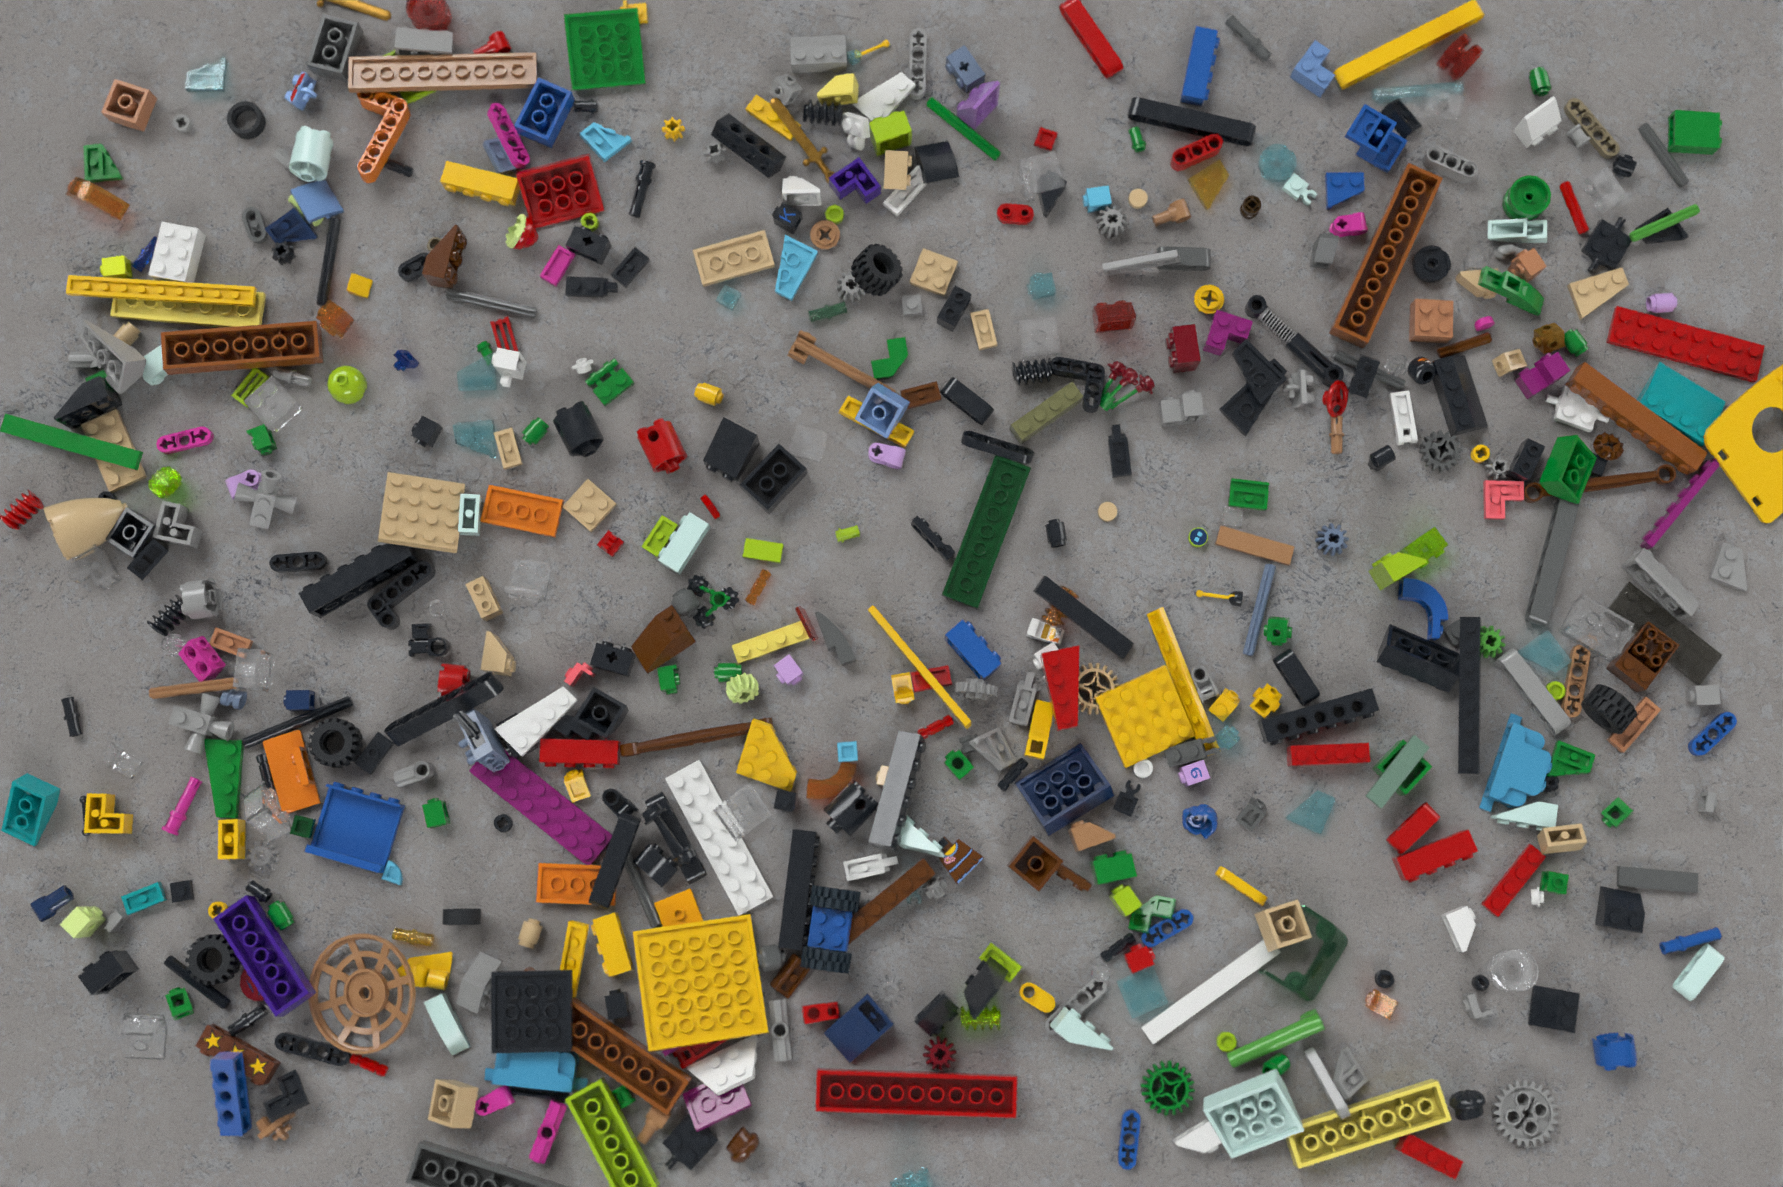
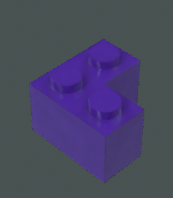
M860 157L829 177V186L840 200L854 190L857 191L865 204L881 194L880 184Z

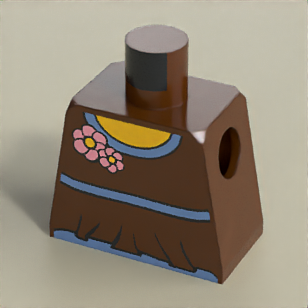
M944 836L938 842L943 847L941 850L945 855L940 857L939 860L956 884L984 858L960 839L952 844Z

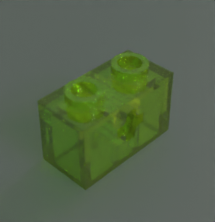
M1433 527L1399 552L1426 559L1427 563L1419 567L1422 569L1430 563L1428 559L1432 556L1438 558L1445 553L1444 548L1448 546V543L1436 527ZM1427 547L1428 550L1423 552L1422 549Z

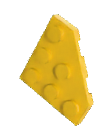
M753 718L736 773L786 791H791L797 775L796 768L791 764L782 742L777 738L772 724Z

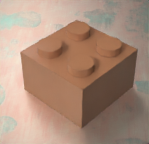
M114 79L101 113L109 121L144 132L157 98L148 89Z
M1415 299L1410 304V342L1447 344L1453 338V301Z

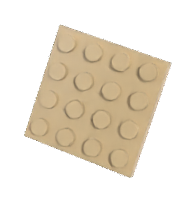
M388 472L378 542L457 553L460 494H464L465 484Z

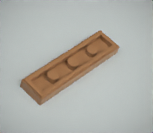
M1220 526L1215 545L1288 566L1290 565L1295 546Z

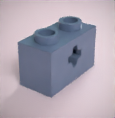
M965 45L946 56V70L950 75H954L956 84L960 89L963 88L968 93L985 82V73Z

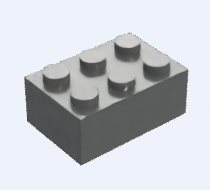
M322 14L306 64L313 74L348 82L349 57H356L364 33L358 22Z

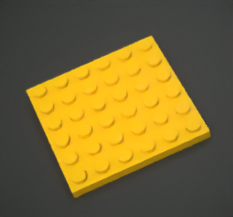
M751 914L633 931L648 1052L768 1033Z

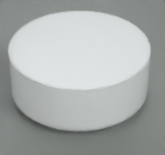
M1148 759L1133 765V772L1139 778H1146L1153 771L1152 763Z

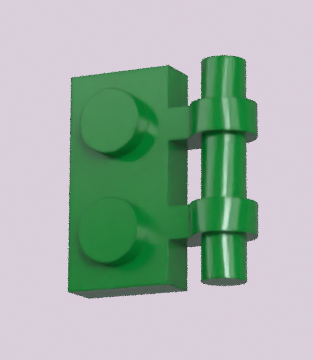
M615 358L610 362H605L601 369L597 372H592L590 377L585 380L589 387L594 383L598 385L592 391L604 406L635 384L623 368L617 372L613 369L619 364ZM609 372L611 376L602 382L600 378Z

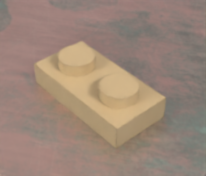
M989 309L970 313L978 349L984 350L997 347Z
M513 428L494 432L503 468L506 470L523 465Z

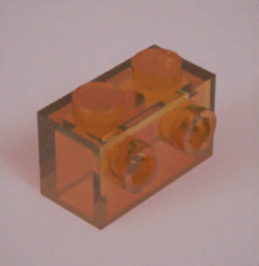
M330 299L324 306L320 307L316 316L321 322L319 326L325 329L324 331L333 337L337 335L340 338L343 337L355 321L343 308Z

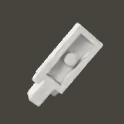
M881 853L844 861L843 864L847 881L886 873L890 871L889 866L899 864L897 856L887 858V854Z

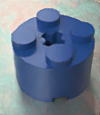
M1606 1033L1597 1035L1596 1039L1592 1038L1595 1063L1598 1066H1604V1070H1616V1066L1627 1068L1637 1066V1054L1632 1034L1625 1033V1037L1619 1036L1618 1033Z

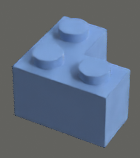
M1315 40L1295 66L1290 78L1321 98L1331 84L1335 74L1321 66L1330 50Z

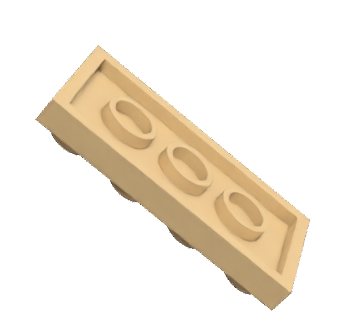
M765 230L693 250L703 287L775 267Z
M116 409L81 425L85 436L135 450L122 417ZM96 459L107 488L111 493L147 478L141 462L138 470Z

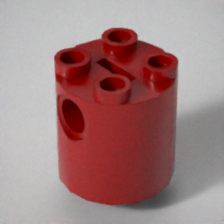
M663 418L655 420L652 426L637 430L638 441L653 472L666 471L669 474L680 469L679 464L687 458V454L671 421H664Z

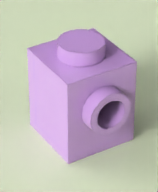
M790 654L774 665L778 671L776 676L782 684L786 682L788 686L790 684L794 686L802 680L801 676L804 674Z

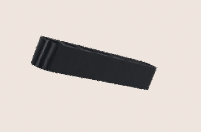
M1140 97L1131 99L1127 115L1132 121L1201 137L1217 134L1222 138L1223 142L1241 146H1251L1256 131V125L1253 123Z
M487 672L393 721L385 728L384 732L396 746H401L453 719V714L456 710L462 709L464 712H467L496 697L503 691L504 686L492 672Z

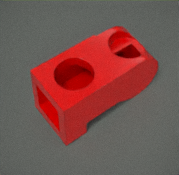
M838 1001L801 1006L804 1024L840 1018Z

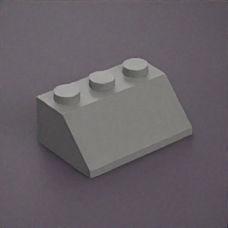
M846 35L791 37L792 74L847 71Z

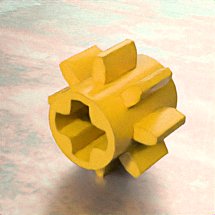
M671 117L668 121L664 120L665 127L661 129L665 133L666 139L671 138L675 142L679 137L683 138L681 132L685 131V127L681 126V119L677 121Z

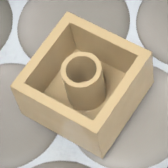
M1299 900L1254 914L1268 952L1312 938Z
M435 1079L428 1120L450 1128H471L478 1097V1087L457 1080Z

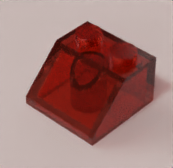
M1125 300L1116 301L1115 304L1108 305L1106 302L1098 303L1092 310L1095 333L1132 329L1136 320L1132 303Z

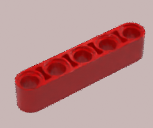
M1067 0L1060 4L1059 10L1063 18L1103 76L1108 79L1123 70L1122 61L1081 1Z

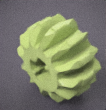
M737 674L736 677H730V681L726 682V693L733 703H748L749 700H754V696L759 694V684L752 674Z

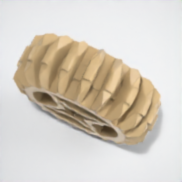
M1089 663L1088 669H1086L1085 665H1081L1082 672L1079 670V681L1083 676L1093 673L1090 683H1079V689L1088 694L1089 701L1088 703L1084 701L1079 694L1078 706L1082 705L1081 712L1088 708V715L1092 713V709H1094L1096 715L1099 714V707L1097 704H1094L1095 696L1120 685L1118 683L1113 684L1118 679L1117 676L1110 677L1113 670L1106 673V665L1100 670V663H1096L1095 668H1093L1092 663ZM1099 675L1107 681L1109 688L1099 683ZM1095 682V688H1097L1099 691H1096L1092 697V690L1088 687H1091L1092 684Z

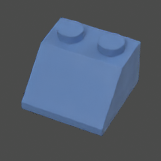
M877 383L871 387L855 420L887 439L903 417L910 402Z

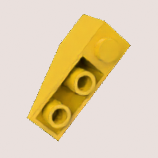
M1036 699L1024 751L1025 757L1043 760L1045 757L1053 717L1050 702Z

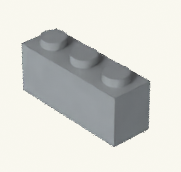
M396 27L395 54L396 56L453 54V32L446 30L432 31L425 28Z

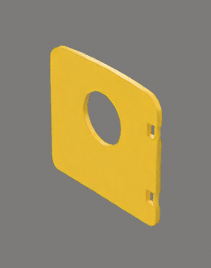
M1783 364L1771 371L1735 400L1706 429L1704 434L1706 448L1718 461L1719 466L1762 523H1771L1783 513V449L1774 453L1762 450L1754 441L1752 425L1757 414L1765 408L1774 407L1783 411ZM1720 450L1726 455L1727 458L1725 460H1722L1718 454ZM1755 496L1761 503L1758 507L1752 501Z

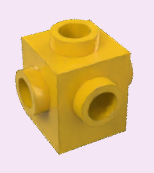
M1267 683L1263 688L1258 687L1253 693L1254 699L1250 707L1265 718L1271 711L1274 713L1281 705L1279 700L1282 694Z

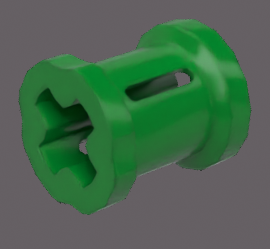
M624 1085L611 1091L612 1094L616 1095L620 1103V1109L636 1101V1098L632 1097L629 1089Z

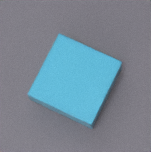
M857 741L837 743L839 763L858 761Z

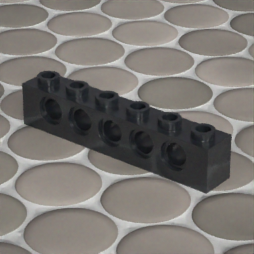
M1370 688L1258 721L1264 744L1270 743L1273 746L1282 743L1281 739L1289 737L1290 741L1300 738V734L1307 732L1308 735L1318 733V728L1326 727V730L1338 727L1337 723L1342 721L1345 724L1355 722L1356 717L1363 716V719L1375 716L1374 712L1379 711L1373 689ZM1353 702H1356V703L1359 704V706H1360L1359 712L1353 711V709H1352V703H1353ZM1335 707L1341 710L1340 718L1333 714ZM1316 713H1320L1323 716L1322 723H1318L1315 720ZM1298 718L1304 721L1305 725L1303 728H1299L1296 725ZM1279 723L1284 724L1286 727L1284 734L1280 733L1277 729Z

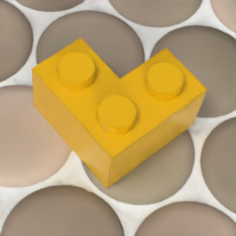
M87 793L84 833L132 834L133 814L114 813L115 795Z

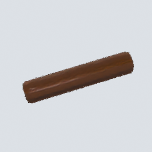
M1487 332L1441 347L1437 350L1438 357L1441 359L1488 344L1492 341L1491 334Z

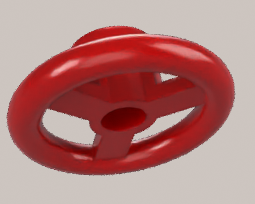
M1341 380L1335 381L1329 390L1324 392L1322 398L1323 404L1327 407L1328 414L1333 418L1335 416L1338 418V416L1344 413L1348 402L1347 386ZM1339 405V410L1337 412H1334L1333 409L1335 408V406Z

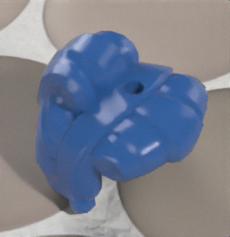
M1200 804L1183 810L1182 824L1190 833L1194 835L1201 834L1204 839H1207L1216 831L1217 813L1209 805Z

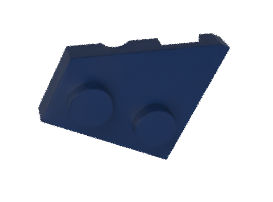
M296 207L265 228L273 241L279 244L284 241L296 242L316 239L318 237Z

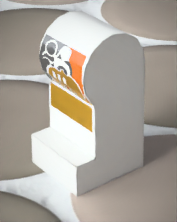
M1032 618L1026 637L1050 644L1054 642L1055 645L1060 646L1065 630Z

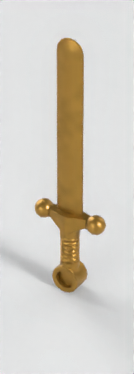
M318 0L317 6L323 7L324 0ZM327 0L384 21L391 18L389 11L359 0Z
M772 98L770 100L771 107L809 157V159L803 161V165L807 167L810 163H816L825 175L826 182L829 183V177L835 174V172L830 171L821 159L822 154H826L828 149L822 147L820 151H817L778 98Z

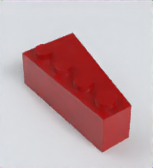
M1080 645L1045 652L1040 655L1057 732L1078 726Z

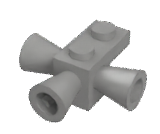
M263 470L261 472V482L257 490L238 483L234 501L254 502L249 525L269 529L274 507L293 515L297 496L277 495L279 490L277 484L281 478L280 473L277 471Z
M202 693L200 712L174 706L169 724L193 731L183 749L203 754L205 735L214 736L215 734L226 741L231 738L234 731V723L219 721V718L212 716L220 702V698Z

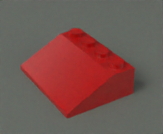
M589 153L516 173L528 216L533 220L535 228L582 217L586 213L593 214L605 211Z

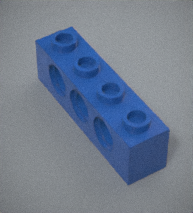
M220 1052L210 1059V1070L213 1077L212 1087L215 1091V1108L218 1114L217 1125L220 1129V1136H243L252 1128L243 1053Z

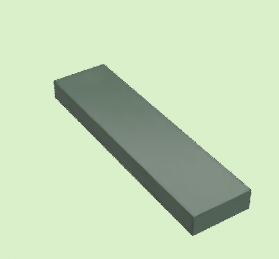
M1412 735L1365 797L1382 809L1430 747L1418 737Z

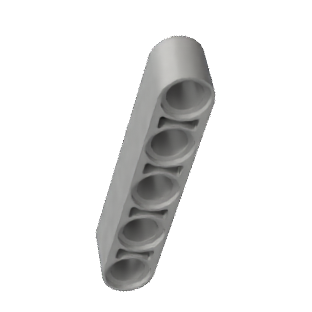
M1510 648L1496 659L1499 668L1551 734L1556 736L1571 724L1567 714L1514 648Z

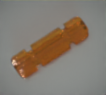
M765 569L761 570L760 577L756 579L750 590L751 593L745 599L751 605H755L757 596H760L766 585V580L768 581L771 573Z

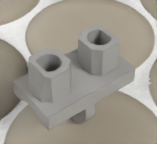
M1299 370L1297 373L1290 374L1291 379H1288V385L1283 386V391L1289 392V398H1292V408H1298L1314 402V394L1306 390V387L1312 385L1313 376L1306 374L1305 370Z

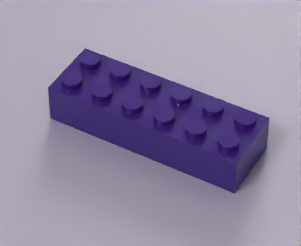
M245 895L213 918L275 1017H284L316 994V991L255 896Z

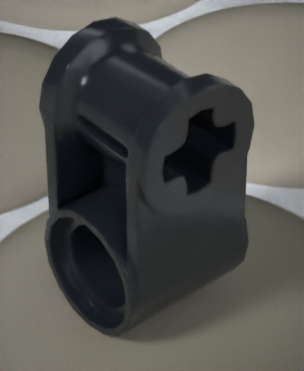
M607 789L602 794V801L613 811L617 818L628 807L629 809L625 813L630 815L639 810L616 789ZM610 792H614L617 796L616 801L613 803L607 800V795Z

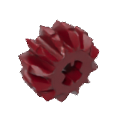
M937 1036V1043L929 1039L932 1047L924 1046V1049L930 1052L923 1053V1057H930L925 1062L927 1065L932 1061L934 1062L932 1065L933 1070L939 1064L940 1071H943L942 1064L945 1063L946 1067L950 1068L948 1060L952 1062L956 1060L950 1055L957 1052L956 1050H949L954 1046L953 1042L946 1046L948 1038L945 1037L943 1042L940 1043V1037ZM938 1048H942V1052L945 1051L941 1059H938V1056H934Z

